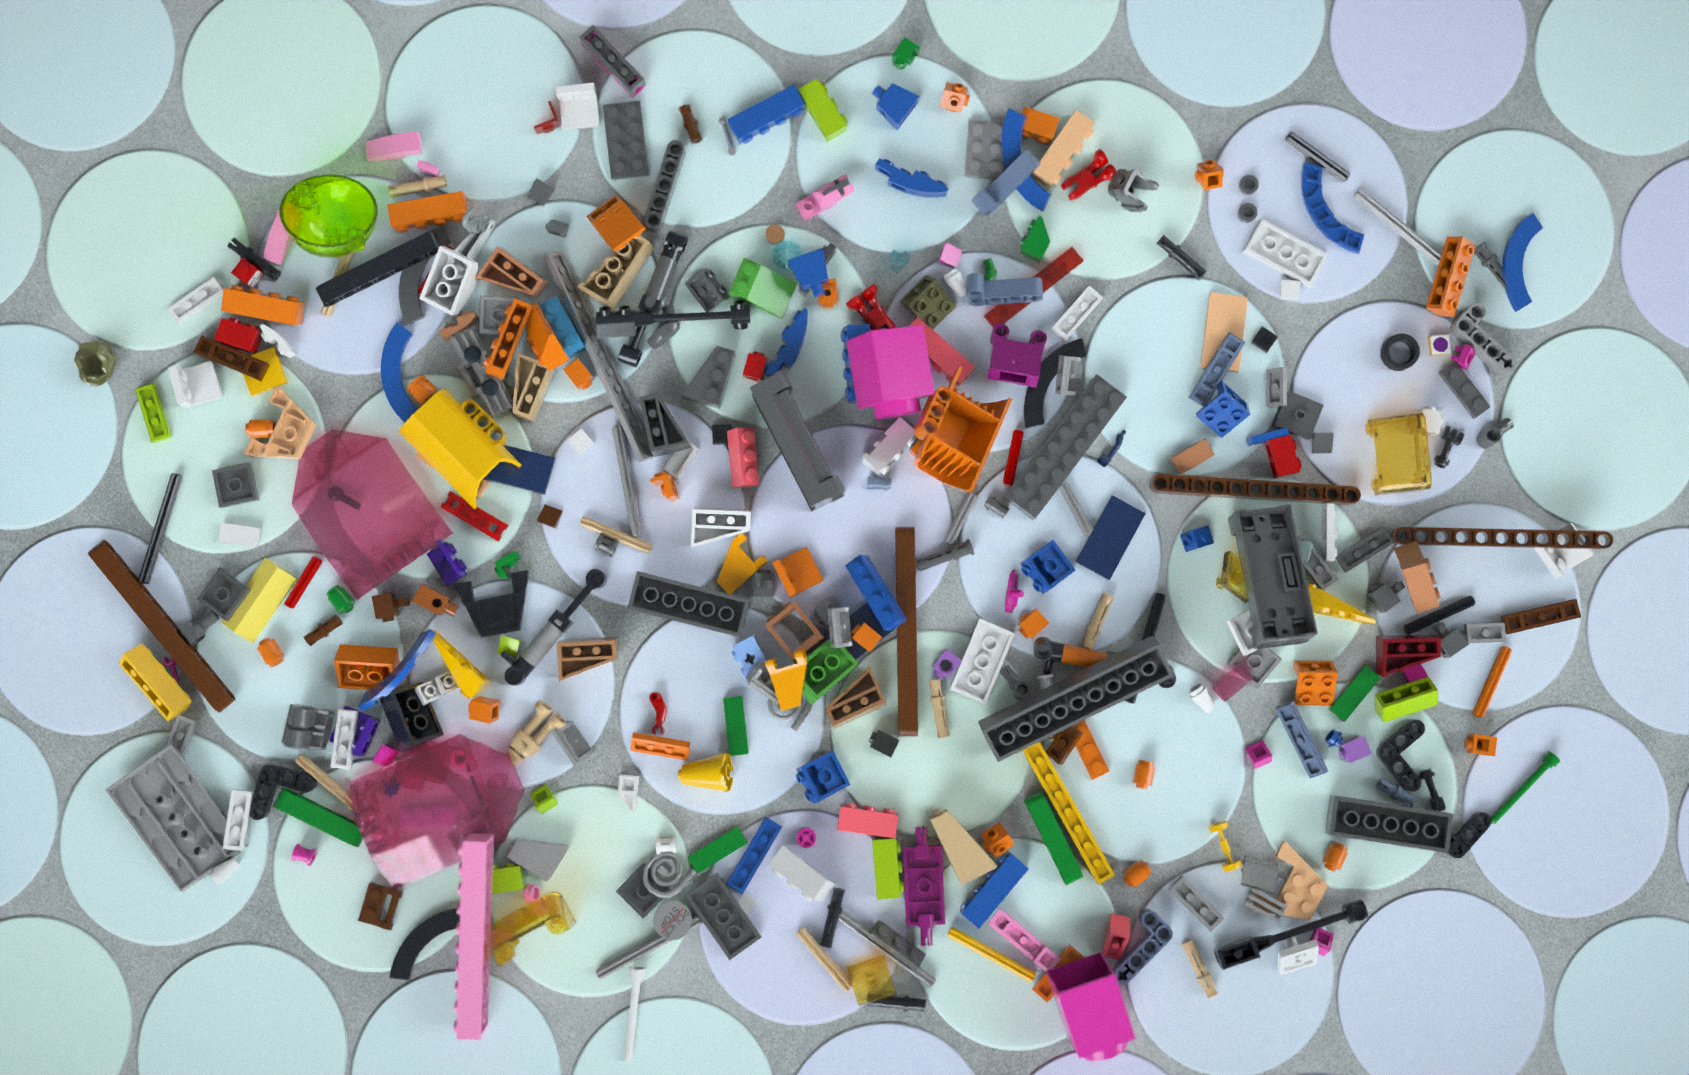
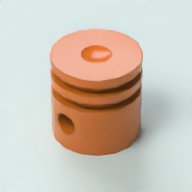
M425 375L418 376L407 387V391L410 392L421 406L439 391L429 382Z

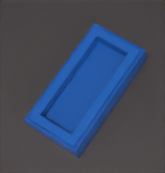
M1288 427L1251 436L1246 439L1247 444L1252 446L1271 439L1287 436L1289 434Z

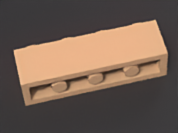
M1076 110L1040 160V166L1031 176L1049 188L1053 183L1057 185L1063 176L1060 174L1064 168L1067 170L1073 162L1071 158L1074 153L1078 155L1084 145L1081 143L1085 138L1088 140L1093 134L1094 130L1092 128L1095 122Z

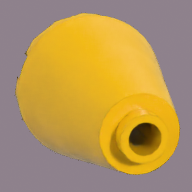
M720 753L682 765L681 769L678 770L679 781H682L683 785L724 792L731 791L733 777H730V771H733V764L730 754Z

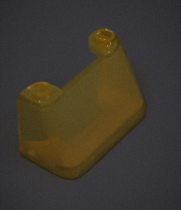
M1413 413L1367 420L1366 433L1371 438H1374L1378 475L1371 481V487L1375 495L1415 493L1430 489L1432 476L1425 415L1423 413Z
M551 892L494 923L492 926L493 955L499 967L516 956L514 951L516 945L520 943V937L543 925H546L550 933L559 935L568 931L577 923L563 895L559 892Z

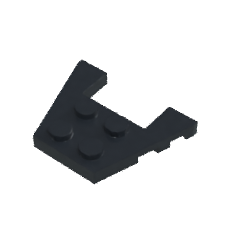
M529 570L510 573L514 593L476 601L472 581L453 584L481 638L521 631Z

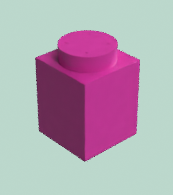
M923 325L873 330L846 341L858 409L874 408L876 420L921 412L919 399L935 394Z
M1102 952L1046 971L1066 1034L1079 1059L1084 1058L1093 1062L1111 1059L1126 1049L1127 1042L1136 1039L1115 973Z

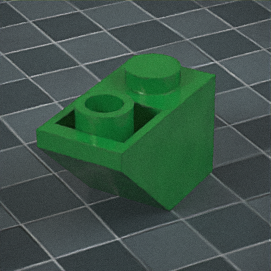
M1038 215L1036 220L1032 219L1028 227L1030 233L1028 237L1023 236L1019 246L1022 247L1021 254L1040 263L1050 244V239L1043 218Z

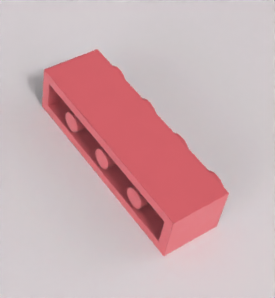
M917 317L910 326L923 325L929 361L932 363L931 367L936 372L945 374L947 376L946 380L949 383L956 369L959 366L962 367L956 385L959 387L974 370L975 366Z

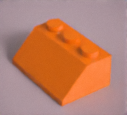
M537 302L534 303L525 325L528 332L526 338L531 344V348L536 354L540 365H545L548 371H551L569 361V358Z
M340 644L334 658L338 688L372 689L399 665L398 648Z

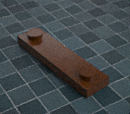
M202 335L193 352L261 382L270 365Z
M1572 599L1500 617L1502 623H1505V634L1508 635L1581 618L1577 599Z

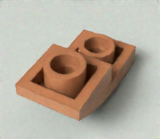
M472 311L461 313L460 317H456L458 325H446L445 329L440 330L441 337L447 341L450 340V337L474 326L479 320L478 315L475 312L472 313Z
M1206 438L1184 451L1172 456L1171 460L1181 475L1215 454Z

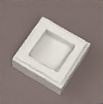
M1281 280L1279 300L1299 301L1301 281Z
M582 428L567 440L579 455L594 444Z

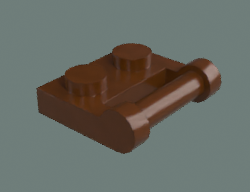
M370 882L358 921L378 926L382 929L392 930L394 925L392 921L403 891ZM389 894L392 898L385 921L380 920L387 895Z

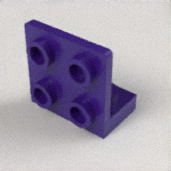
M438 540L439 546L427 553V556L448 587L468 575L465 571L467 567L462 559L459 560L456 557L457 550L452 543L449 544L447 541Z
M344 706V708H343V709H345V710H355V711H358V710H356V709H354V708H351V707H349V706ZM359 711L352 754L358 757L366 755L381 721L380 719ZM335 728L329 739L332 743H334Z

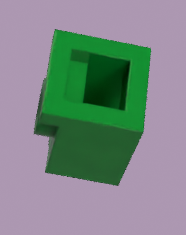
M904 37L892 55L893 65L899 70L905 69L907 64L910 66L915 57L919 55L920 46Z

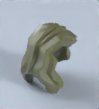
M86 342L79 345L74 362L78 367L80 379L91 386H101L111 378L116 363V356L107 342Z

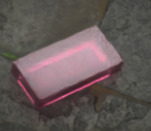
M1240 662L1213 685L1212 689L1226 702L1250 682L1254 676Z

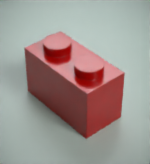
M229 317L228 320L221 318L214 340L256 354L262 340L261 331L258 330L259 327L247 323L246 326L242 325L240 320Z
M1291 435L1264 442L1274 479L1301 472V460L1296 456V442L1291 438Z

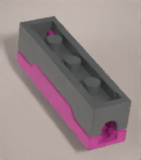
M594 25L579 36L582 46L632 99L646 87L644 78Z

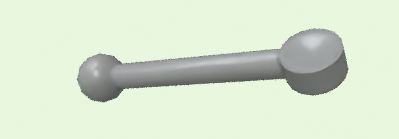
M720 118L719 124L722 125L728 143V153L733 156L736 150L732 147L725 125L726 119Z

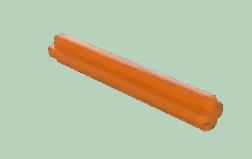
M1506 646L1500 648L1473 710V715L1479 718L1484 717L1511 656L1512 649Z

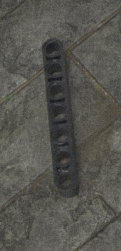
M428 231L316 287V291L324 307L332 306L437 254L442 244L435 231Z

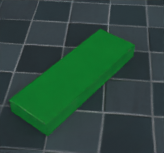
M1364 665L1328 710L1345 722L1381 677Z
M743 697L723 698L730 756L749 754Z
M737 826L688 856V859L698 874L748 842Z

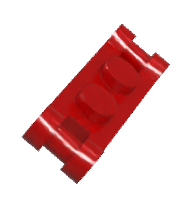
M449 491L447 494L449 497L440 507L499 542L502 538V532L509 525L479 507L473 509L464 498ZM454 501L459 502L457 507L455 509L452 508L451 506L453 505ZM493 523L497 525L494 532L489 530Z

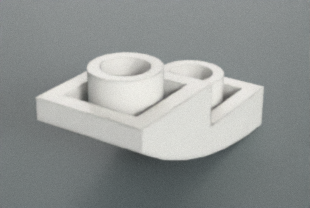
M264 324L260 325L263 331L260 334L266 343L269 342L274 346L276 345L281 355H286L289 358L297 355L291 345L279 333Z
M448 671L414 689L424 706L460 687L457 685L451 672Z

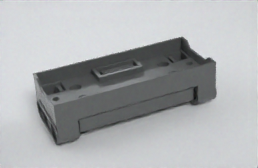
M784 371L776 372L767 379L751 386L752 397L811 512L845 496L846 491L838 476L833 477L791 395L793 388Z
M1291 504L1255 510H1236L1228 517L1231 536L1236 538L1254 627L1250 631L1254 649L1297 645L1308 642L1318 634Z

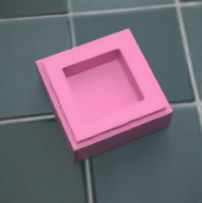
M422 160L418 161L417 168L420 172L433 177L440 175V170L437 166Z

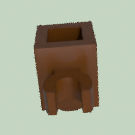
M392 592L371 596L375 617L383 622L393 621L394 617L400 616L398 607L410 605L409 597L396 599L395 593Z

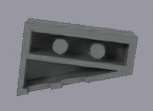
M716 346L683 392V398L720 409L735 361V351Z
M658 393L639 397L650 450L655 457L692 448Z

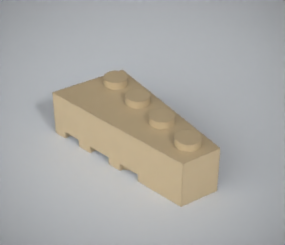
M641 236L630 240L624 248L615 251L610 257H607L596 271L594 270L583 283L581 282L577 286L578 289L600 304L611 307V310L614 311L654 247Z

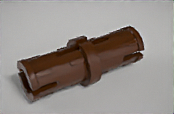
M690 104L682 105L679 107V111L684 121V129H687L691 144H694V141L697 144L703 140L697 126L698 121L693 116Z
M335 614L326 622L318 624L317 628L303 636L308 645L312 646L323 637H328L329 633L341 626L343 622Z

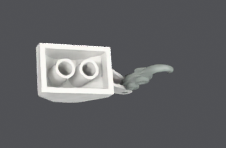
M474 207L469 208L462 219V226L470 234L455 250L446 246L439 247L419 298L450 315H457L472 297L478 282V278H476L478 275V262L476 260L495 226V221L488 217L474 216L471 218V213L475 211Z

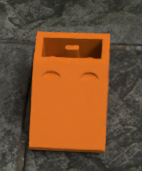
M617 194L586 216L597 233L614 252L624 248L627 242L639 237L642 231L645 230V227Z

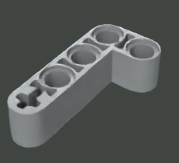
M1474 303L1464 309L1450 326L1451 333L1464 345L1473 346L1475 355L1498 375L1511 372L1516 367L1515 358L1477 325L1485 316L1486 308L1481 303ZM1472 309L1477 312V317L1472 315ZM1459 323L1464 325V331L1459 328ZM1473 336L1478 337L1479 343L1473 340ZM1488 348L1493 351V356L1488 354Z

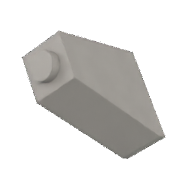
M519 839L510 844L507 849L510 852L507 858L547 882L552 877L570 846L560 843Z

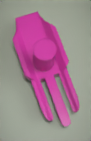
M1015 569L1009 574L1005 597V612L1013 613L1014 608L1017 606L1018 598L1024 596V591L1017 589L1018 574H1015Z

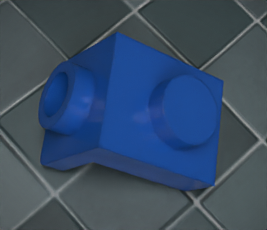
M1208 525L1180 534L1185 552L1214 543Z

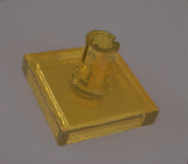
M1231 551L1225 552L1222 576L1216 578V585L1219 589H1227L1244 603H1247L1248 597L1240 558Z
M884 955L847 967L859 1006L896 994Z

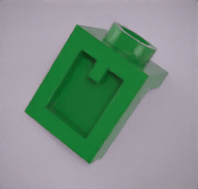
M514 551L494 562L496 565L494 570L499 578L502 577L505 580L510 578L505 567L510 569L518 564L517 561L521 559L518 552Z

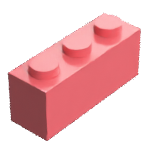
M737 427L727 431L732 488H749L759 485L754 427Z
M845 803L844 806L840 805L837 830L895 838L898 814L894 813V809L883 808V811H876V807L864 805V809L856 808V804Z

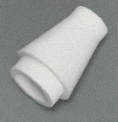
M956 268L943 276L946 280L944 282L959 297L967 293V286L961 272L957 271Z
M1200 683L1189 690L1190 698L1206 713L1211 712L1215 708L1206 686Z
M232 857L213 867L209 875L220 885L228 880L240 866V863L236 858Z

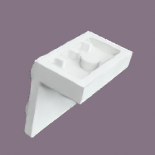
M594 83L556 87L563 130L600 126L597 93Z
M212 361L184 369L177 366L168 368L178 405L188 408L222 398L223 395Z
M1570 523L1559 530L1577 529L1573 523ZM1559 534L1557 542L1561 545L1565 543V538ZM1579 535L1577 541L1580 545H1584L1585 540ZM1545 538L1540 540L1538 543L1543 544L1545 542ZM1534 548L1555 579L1561 577L1570 568L1594 555L1591 549Z

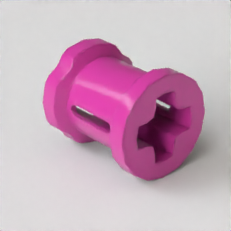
M296 844L291 860H299L307 863V866H311L316 858L317 849L310 850L301 847V844Z

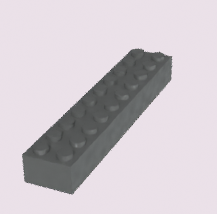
M1152 635L979 720L978 723L996 760L999 762L1174 675L1159 643Z

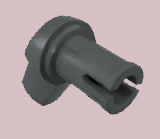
M674 305L662 306L663 314H675ZM678 321L665 322L647 340V343L653 349L659 348L678 332L680 323Z

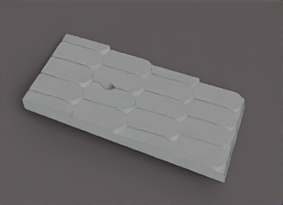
M169 744L105 789L180 892H185L205 878L212 871L213 867L241 852L239 850L223 849L227 816L212 798L196 773L190 768L179 750L172 744Z

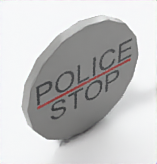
M679 901L665 902L654 913V928L664 939H681L691 928V912L686 905Z

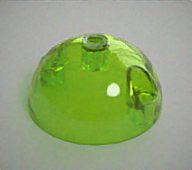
M327 174L304 179L292 186L281 201L279 215L285 232L303 251L321 258H340L349 255L351 252L364 250L365 244L376 227L378 208L372 192L362 183L346 176Z

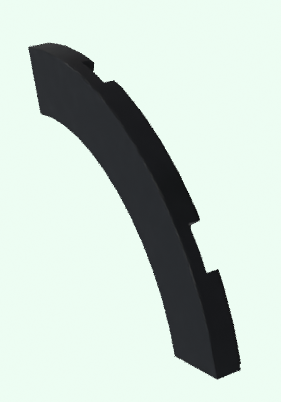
M1082 338L1059 347L1041 363L1040 376L1036 388L1028 386L1023 407L1025 429L1044 425V398L1051 381L1057 375L1059 355L1081 357V359L1087 357Z
M457 908L430 917L408 935L394 958L389 978L410 980L414 963L422 949L438 935L457 929V923L460 922V914H457Z

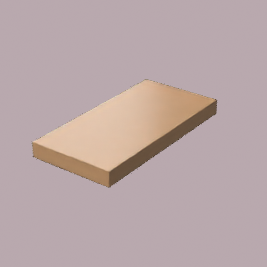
M1209 293L1201 368H1207L1228 332L1243 340L1248 297ZM1241 351L1228 371L1239 372Z

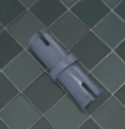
M1380 778L1381 784L1377 783L1376 785L1377 789L1389 794L1394 800L1398 799L1409 807L1414 805L1412 801L1416 802L1417 796L1406 792L1400 785H1394L1384 778Z

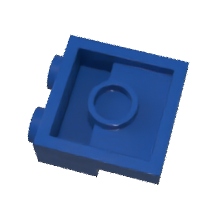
M1051 540L1020 563L1022 573L1032 579L1034 589L1042 594L1076 571L1054 540Z
M833 750L796 769V779L800 784H804L806 788L804 794L807 800L812 801L813 804L850 785Z

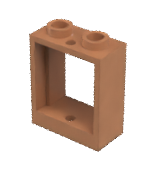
M795 601L787 603L782 607V611L778 615L773 614L766 620L765 627L794 663L797 662L794 656L796 651L804 649L807 655L825 640ZM796 610L814 634L791 652L773 627Z

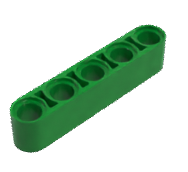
M282 788L273 805L278 810L355 847L360 846L368 830L365 826L287 788Z
M1040 791L1024 799L1025 805L1065 885L1067 886L1083 878V873L1043 793Z

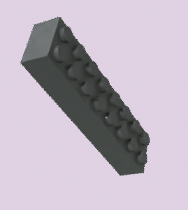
M1096 374L1003 498L1029 518L1035 520L1126 400L1127 396Z

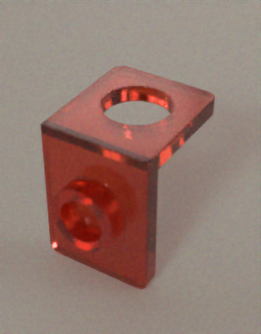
M548 101L554 119L534 126L537 134L543 132L550 133L556 127L561 126L551 101Z

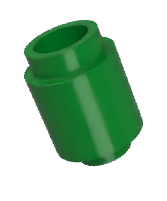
M336 585L327 592L328 601L339 614H347L353 610L355 601L343 587Z

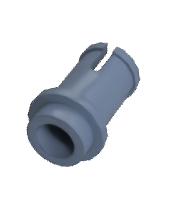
M887 476L885 478L868 477L867 488L885 489L887 491V489H891V478H887Z

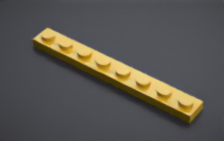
M1038 742L1022 750L1096 883L1099 885L1115 876L1041 743Z

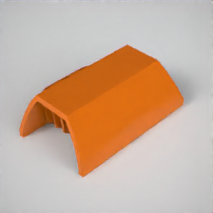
M959 366L954 372L948 387H939L934 391L935 394L927 399L914 428L915 436L923 440L914 460V465L917 469L943 484L972 492L1012 399L1009 397L997 402L980 403L979 401H972L973 397H965V392L959 394L958 388L954 389L962 367Z

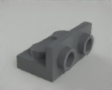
M708 268L699 269L684 283L705 312H711L722 301L730 298L727 294V289L722 284H719L714 272Z

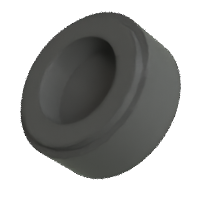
M1246 175L1239 182V189L1245 195L1255 193L1259 187V181L1253 175Z
M1252 203L1243 204L1237 212L1238 218L1244 223L1252 222L1258 214L1256 206Z

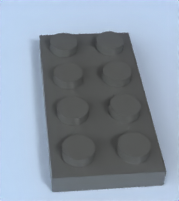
M631 101L603 105L611 179L649 176L641 102Z
M715 873L685 895L729 960L762 938L718 873Z

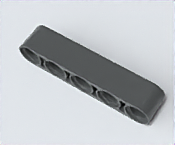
M672 140L667 145L645 214L644 221L651 232H659L663 227L684 161L685 150L682 142L679 140ZM674 148L681 149V151L678 154H673L671 152ZM669 165L675 166L672 172L666 171ZM663 183L670 184L669 188L665 190L661 189L660 186ZM657 201L664 202L662 207H655ZM653 218L659 220L656 225H650L649 221Z

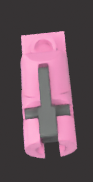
M846 174L813 191L812 195L795 203L804 221L838 205V201L854 192V187L852 183H849V178Z

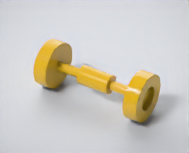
M1227 821L1217 822L1208 826L1210 833L1218 831L1223 854H1226L1228 862L1222 865L1223 872L1242 867L1240 860L1232 861L1227 838L1224 839L1222 833L1223 829L1229 827Z

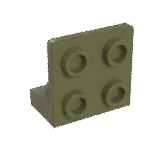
M927 275L900 300L904 307L912 310L932 330L956 308V304L938 281Z

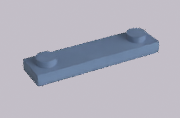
M1228 332L1189 395V399L1202 407L1208 404L1217 389L1216 385L1223 380L1244 346L1245 341Z
M1295 702L1277 707L1276 711L1309 778L1326 774L1328 769Z

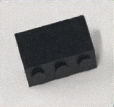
M423 682L393 690L386 697L383 696L379 699L401 752L419 747L444 735L431 702L423 706L414 689L423 684Z

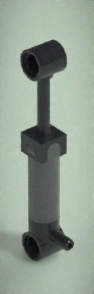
M672 230L668 232L663 251L646 293L642 295L638 305L640 311L654 315L659 314L663 298L678 261L687 246V236ZM646 326L637 327L636 336L633 337L631 345L623 344L618 355L619 362L635 368L638 366L643 350L637 347Z

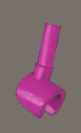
M163 657V663L169 666L173 678L178 682L177 663L173 658L171 663H169L168 658Z

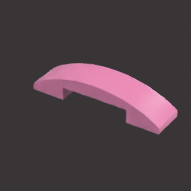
M999 908L988 922L992 928L1004 936L1045 972L1053 969L1060 961V958L1002 909Z

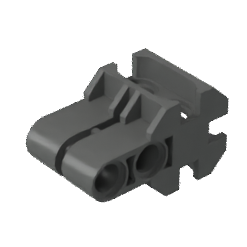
M290 704L281 743H284V747L293 749L326 750L335 712L308 705Z

